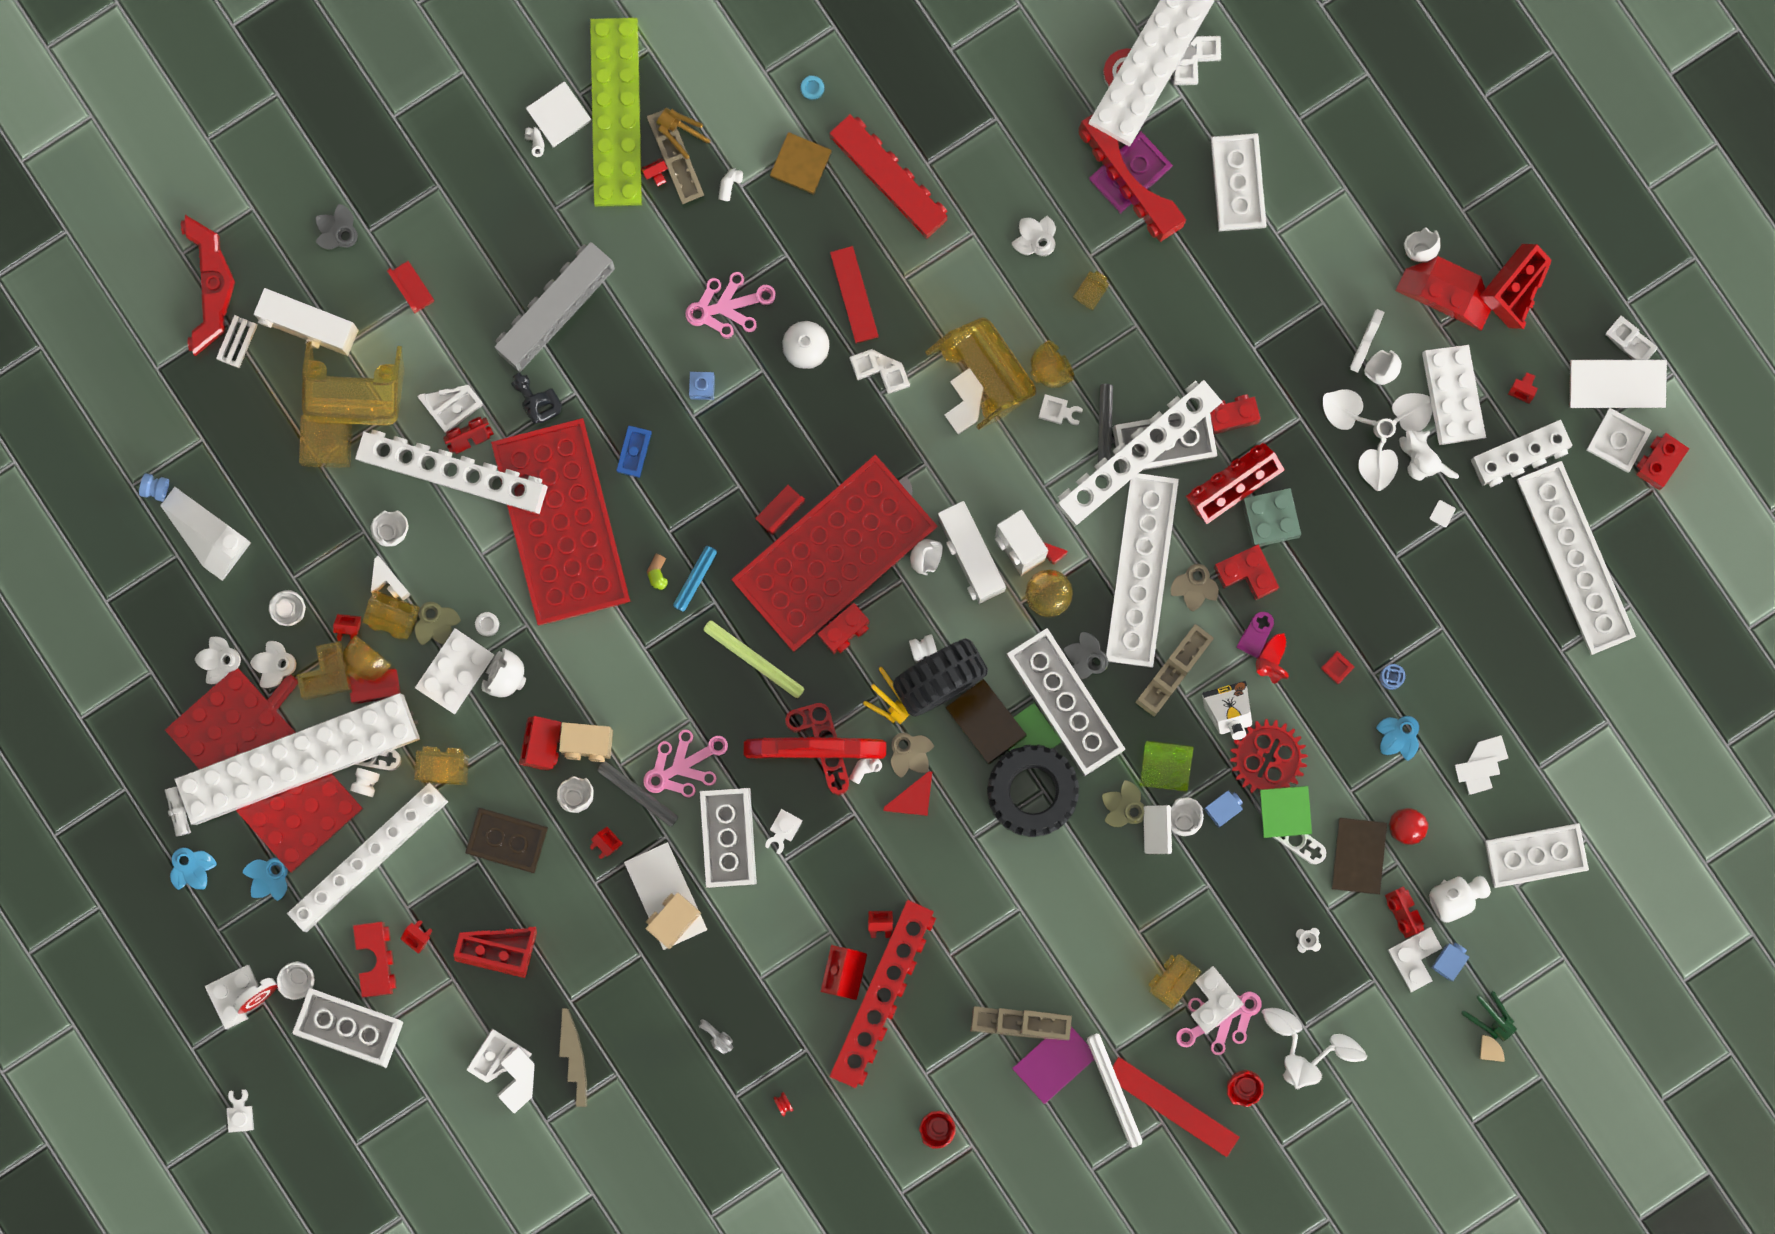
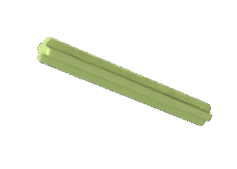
M709 621L705 625L704 631L785 691L795 698H799L802 695L804 687L713 621Z

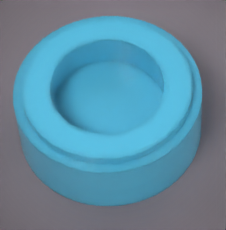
M817 76L806 77L801 83L803 96L810 100L820 98L824 93L823 81Z

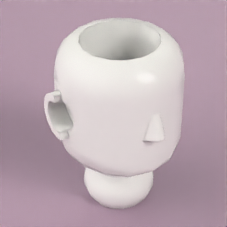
M1483 876L1475 877L1468 884L1462 877H1456L1449 881L1443 880L1440 885L1430 891L1429 897L1438 918L1448 923L1470 914L1475 909V899L1488 897L1491 890Z

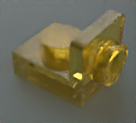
M1089 271L1073 298L1093 311L1109 287V283L1106 282L1107 277L1096 271L1093 273Z

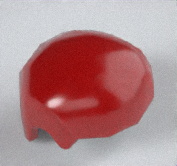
M1405 808L1397 810L1391 816L1389 829L1394 839L1403 844L1413 845L1420 843L1426 837L1428 822L1426 817L1419 811Z
M1241 1070L1236 1072L1227 1083V1096L1234 1105L1249 1107L1257 1103L1263 1095V1082L1259 1075L1252 1071Z
M932 1111L924 1116L919 1127L922 1142L932 1149L943 1148L950 1144L956 1133L953 1118L943 1111Z

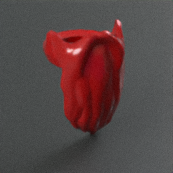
M1284 633L1274 635L1265 644L1256 660V672L1260 676H1269L1274 684L1280 679H1288L1289 677L1288 673L1278 666L1286 647Z

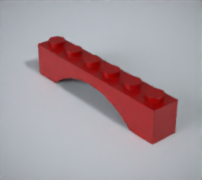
M1093 114L1081 121L1079 127L1081 139L1085 143H1089L1096 160L1102 161L1107 168L1106 172L1109 178L1117 182L1122 196L1126 200L1129 199L1133 204L1135 214L1140 219H1144L1151 236L1157 237L1159 242L1182 229L1186 218L1172 200L1162 198L1150 192L1129 172L1123 162L1118 140L1089 124Z

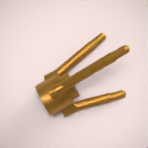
M665 108L656 122L660 125L658 131L669 139L685 159H689V155L670 134L669 130L674 132L679 126L707 144L711 142L710 139L685 125L681 120L699 128L703 127L702 123L679 114L673 109Z

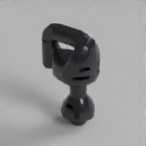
M517 373L513 376L514 381L511 385L524 396L525 400L522 406L533 423L545 422L561 412V402L552 388L533 395L529 388L530 380L528 375L522 376L521 373ZM548 404L553 406L540 414L538 413L539 408Z

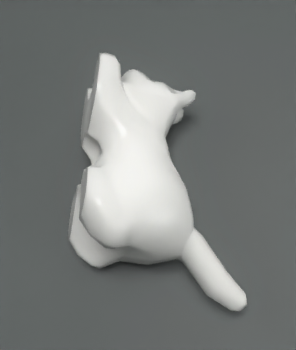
M1407 430L1406 437L1399 438L1402 450L1411 457L1408 473L1413 479L1421 481L1425 477L1432 476L1438 472H1442L1450 478L1457 479L1459 477L1456 472L1441 463L1438 455L1429 448L1427 437L1430 431Z

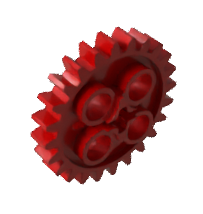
M1268 719L1264 720L1263 726L1258 721H1255V729L1246 727L1248 732L1241 741L1234 739L1233 743L1238 748L1230 749V752L1236 755V757L1229 759V762L1236 763L1231 772H1239L1235 780L1243 778L1242 788L1249 784L1251 786V794L1256 789H1259L1260 796V789L1290 787V782L1297 785L1298 781L1295 776H1304L1299 769L1307 767L1305 763L1301 762V759L1308 757L1307 754H1301V750L1306 745H1298L1297 742L1302 737L1294 738L1292 736L1295 729L1287 732V723L1283 724L1280 728L1278 727V720H1275L1272 726L1269 725ZM1259 736L1268 738L1269 746L1263 749L1257 745V738ZM1275 739H1278L1279 743L1272 754L1274 762H1269L1262 777H1258V773L1265 762V758L1262 755H1267ZM1280 747H1287L1290 750L1291 755L1289 759L1279 757L1278 750ZM1254 757L1258 760L1259 766L1256 770H1251L1246 766L1247 758ZM1270 768L1279 770L1280 778L1277 781L1269 779L1267 773Z

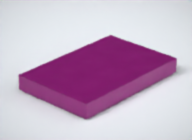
M1141 131L1136 135L1130 147L1125 145L1120 149L1123 162L1129 172L1146 189H1149L1173 167ZM1103 165L1088 180L1121 214L1132 203L1129 199L1126 200L1122 196L1120 186L1115 180L1112 181L1106 172L1107 168Z
M1071 1026L1069 1040L1044 1039L1012 1069L1045 1105L1094 1060L1089 1045Z

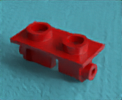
M477 417L469 421L468 426L449 430L446 433L447 435L443 437L445 444L451 443L447 445L449 452L458 454L471 448L468 441L470 438L473 439L475 445L491 439L490 436L494 435L490 426L485 427L489 425L487 418L481 419V417Z
M1403 886L1385 895L1388 908L1393 912L1398 928L1403 933L1405 939L1425 930L1423 927L1424 922L1418 910L1410 912L1408 909L1415 905L1409 890H1405Z

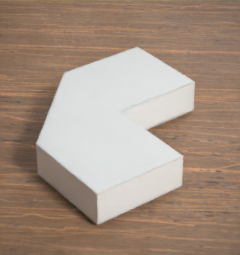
M1198 36L1190 43L1174 70V85H1198L1197 61H1221L1220 36Z
M1379 309L1375 310L1353 358L1350 370L1358 373L1385 312Z
M873 349L849 357L857 380L880 373L887 394L910 387L901 362L886 357Z
M970 368L950 381L963 399V402L944 414L958 435L976 423L979 418L984 388Z
M1502 736L1478 742L1468 762L1496 757L1497 762L1508 759ZM1489 777L1464 781L1468 795L1492 789Z
M518 1045L499 1061L515 1078L497 1094L513 1113L517 1112L532 1098L534 1063Z

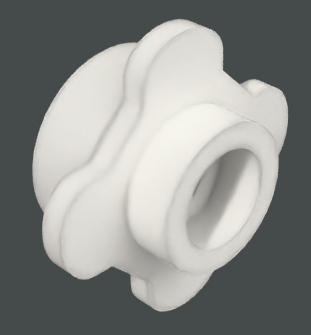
M1317 928L1307 931L1299 929L1296 932V937L1299 941L1297 946L1299 952L1304 953L1306 950L1316 952L1320 950L1321 944L1318 938L1320 932ZM1307 938H1310V939H1311V941H1310L1309 943L1306 942V939H1307Z

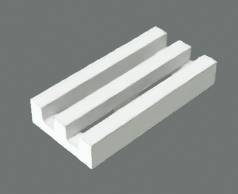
M234 315L216 359L240 368L257 324ZM238 323H241L240 328L229 351V354L227 358H225V353L228 349V346L236 330V327ZM246 326H248L250 328L248 330L246 338L243 342V345L240 349L236 361H233L232 359L235 354V351L238 347V344L241 340V337L244 333Z

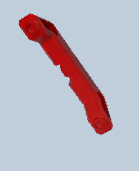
M185 215V220H181L182 235L186 234V238L199 246L203 322L192 330V337H188V349L193 351L194 356H197L225 333L224 316H226L235 280L220 250L219 235Z
M755 738L744 741V756L746 758L883 759L886 756V742L881 739Z

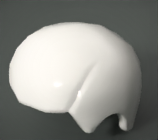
M1424 228L1421 231L1408 235L1404 242L1407 256L1417 262H1428L1436 257L1440 251V237L1437 230L1433 233Z
M1384 350L1379 351L1367 363L1364 369L1365 375L1374 383L1380 385L1390 383L1400 373L1401 360L1392 350L1389 351L1390 353Z
M398 510L395 512H381L372 521L370 527L372 537L382 546H396L404 540L408 531L407 518Z
M923 539L912 549L910 555L911 567L917 573L928 575L927 571L934 572L937 569L942 556L943 546L941 542Z
M284 590L278 592L270 600L269 613L277 624L293 626L303 619L306 606L303 598L297 592Z
M573 776L563 781L558 787L557 801L564 810L579 813L586 810L593 801V787L587 778L581 779Z
M1189 797L1175 800L1171 807V830L1180 836L1195 834L1203 823L1201 805L1197 800Z
M298 961L286 964L277 976L279 992L291 1000L307 996L309 988L312 989L315 981L311 968L307 964Z

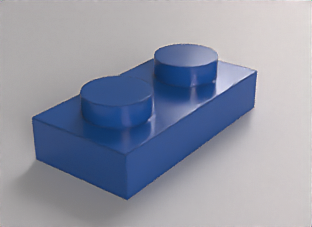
M628 425L617 467L618 473L640 478L652 431Z

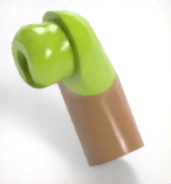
M656 553L647 570L650 584L654 588L663 590L668 584L667 579L663 578L661 568L666 558Z

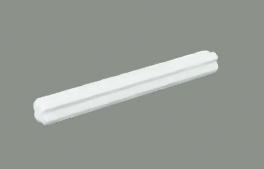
M1093 1034L1087 1038V1042L1129 1146H1139L1142 1144L1141 1136L1099 1034Z

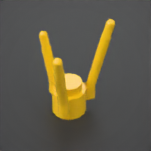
M879 667L880 673L898 697L893 688V681L883 667ZM875 684L871 685V688L891 706L888 709L891 714L867 701H864L863 705L886 717L892 723L897 721L901 724L909 716L902 702L900 703L898 700L893 702Z

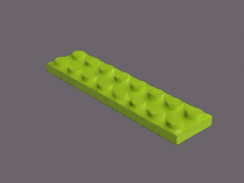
M638 18L590 19L594 205H642Z

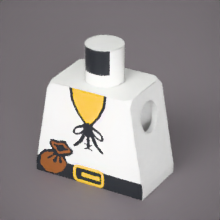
M1246 681L1203 692L1204 708L1220 734L1231 732L1232 738L1235 740L1244 738L1246 736L1245 728L1252 725Z

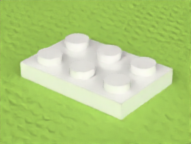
M454 629L415 688L455 714L494 657V654L457 629Z

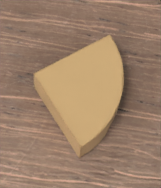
M1482 1035L1479 1059L1504 1062V1053L1499 1043L1489 1036Z

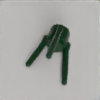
M1494 991L1491 992V996L1503 1015L1501 1017L1496 1014L1480 995H1477L1478 1001L1494 1018L1495 1022L1492 1024L1494 1029L1466 1011H1462V1015L1490 1033L1494 1039L1499 1037L1502 1041L1507 1040L1517 1030L1513 1025L1514 1020L1509 1016Z

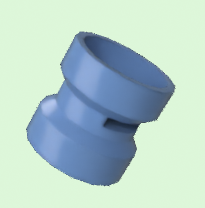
M145 473L141 480L139 496L147 498L151 495L155 500L163 502L168 492L169 479L163 477L155 479L153 475Z
M1396 664L1386 666L1379 675L1381 685L1388 690L1398 688L1405 680L1404 669Z

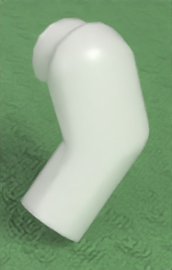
M536 127L526 128L525 139L533 140L532 154L536 157L542 156L544 142L540 130Z
M730 169L721 180L718 199L730 201L732 185L734 182H742V171Z
M879 759L858 760L849 780L859 784L865 773L878 772L882 768V762Z

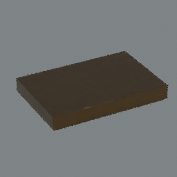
M984 679L945 707L988 764H991L1027 737L1026 733Z
M479 807L465 854L535 874L548 827Z
M1339 818L1332 879L1333 890L1380 895L1387 823Z

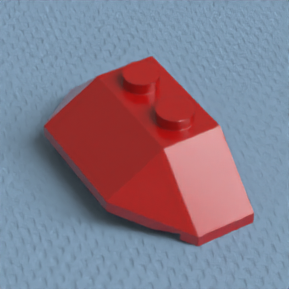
M1439 256L1428 262H1422L1405 269L1395 290L1482 331L1492 310L1480 297L1485 290L1482 277Z

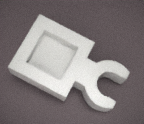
M1045 394L1039 419L1062 424V420L1065 418L1070 424L1079 425V421L1074 420L1071 415L1073 412L1082 413L1083 409L1078 406L1067 408L1068 400Z
M781 809L770 831L776 834L767 840L765 847L769 848L772 842H777L779 849L776 853H782L784 839L792 841L802 820Z
M242 1090V1098L240 1100L235 1099L234 1091H229L228 1097L233 1103V1108H227L228 1132L254 1130L252 1106L245 1107V1102L248 1099L247 1090Z

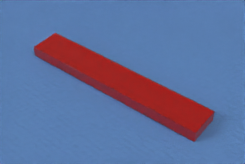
M1117 1058L1112 1067L1121 1088L1225 1157L1229 1155L1240 1138L1238 1135L1122 1058Z

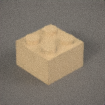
M562 722L559 751L569 760H581V756L589 757V760L592 762H605V758H611L613 730L608 726Z
M671 893L662 903L665 906L659 914L655 911L646 921L648 924L646 929L668 949L678 941L701 914L698 909L679 893L675 896Z

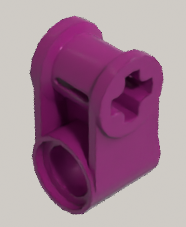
M1267 612L1257 613L1252 618L1248 628L1245 629L1236 648L1257 659L1273 628L1274 619L1272 615ZM1265 616L1269 626H1264L1260 629L1258 628L1259 623L1256 620L1257 618L1262 619Z

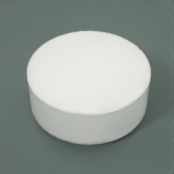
M484 612L476 618L475 627L481 635L486 637L493 636L499 630V620L493 613Z

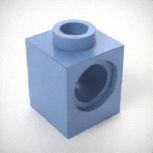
M690 372V400H714V372Z
M1228 790L1205 807L1204 810L1219 828L1243 810L1240 806L1243 802L1235 792L1231 794Z
M1450 943L1446 944L1431 968L1449 981H1454L1469 959V956L1465 954L1467 950L1457 943L1453 945Z

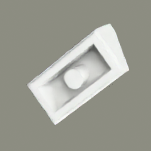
M1170 805L1144 806V852L1146 854H1171Z

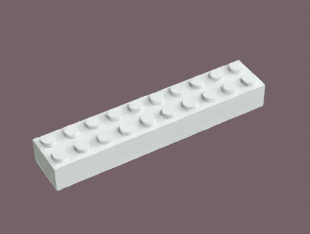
M399 693L176 778L175 782L190 823L198 825L418 741L420 737L405 697Z

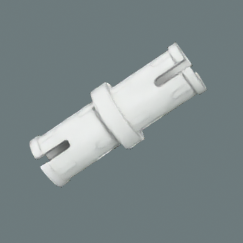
M178 787L164 790L169 804L168 815L172 818L176 837L190 834L186 809Z

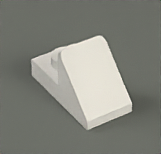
M377 556L374 559L371 593H377L389 583L388 591L395 599L400 596L404 601L411 594L383 560Z

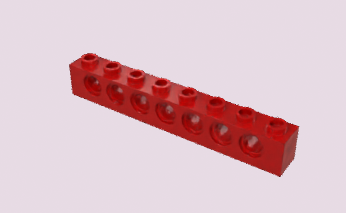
M907 900L829 1077L854 1088H857L858 1084L863 1086L868 1072L864 1071L868 1062L873 1063L878 1050L874 1049L877 1040L882 1042L888 1029L883 1026L887 1018L892 1020L897 1006L893 1005L897 996L902 997L907 984L903 983L906 974L912 975L917 963L913 961L916 952H922L927 941L923 939L926 930L931 931L936 918L932 916L934 911ZM911 922H916L920 926V932L915 936L909 935L906 931L907 925ZM901 944H906L910 947L911 953L906 958H901L897 955V947ZM896 966L900 969L901 975L897 980L888 978L887 970L889 967ZM882 988H887L891 992V998L887 1002H881L877 998V992ZM877 1010L880 1012L881 1021L878 1024L868 1022L867 1015L870 1011ZM863 1032L869 1033L872 1038L871 1043L865 1047L859 1045L857 1041L859 1034ZM853 1054L859 1055L862 1059L861 1066L856 1069L848 1065V1058Z

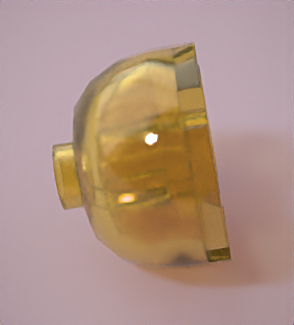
M1051 340L1041 344L1032 354V371L1030 374L1036 383L1041 382L1044 386L1050 388H1060L1074 380L1075 374L1066 356H1061L1056 352L1060 348Z
M1051 569L1039 571L1027 583L1026 601L1029 607L1039 616H1058L1071 604L1073 596L1072 585L1068 578L1059 571Z
M356 635L349 641L344 650V662L349 667L346 672L356 680L361 677L367 681H374L381 678L391 666L378 652H375Z

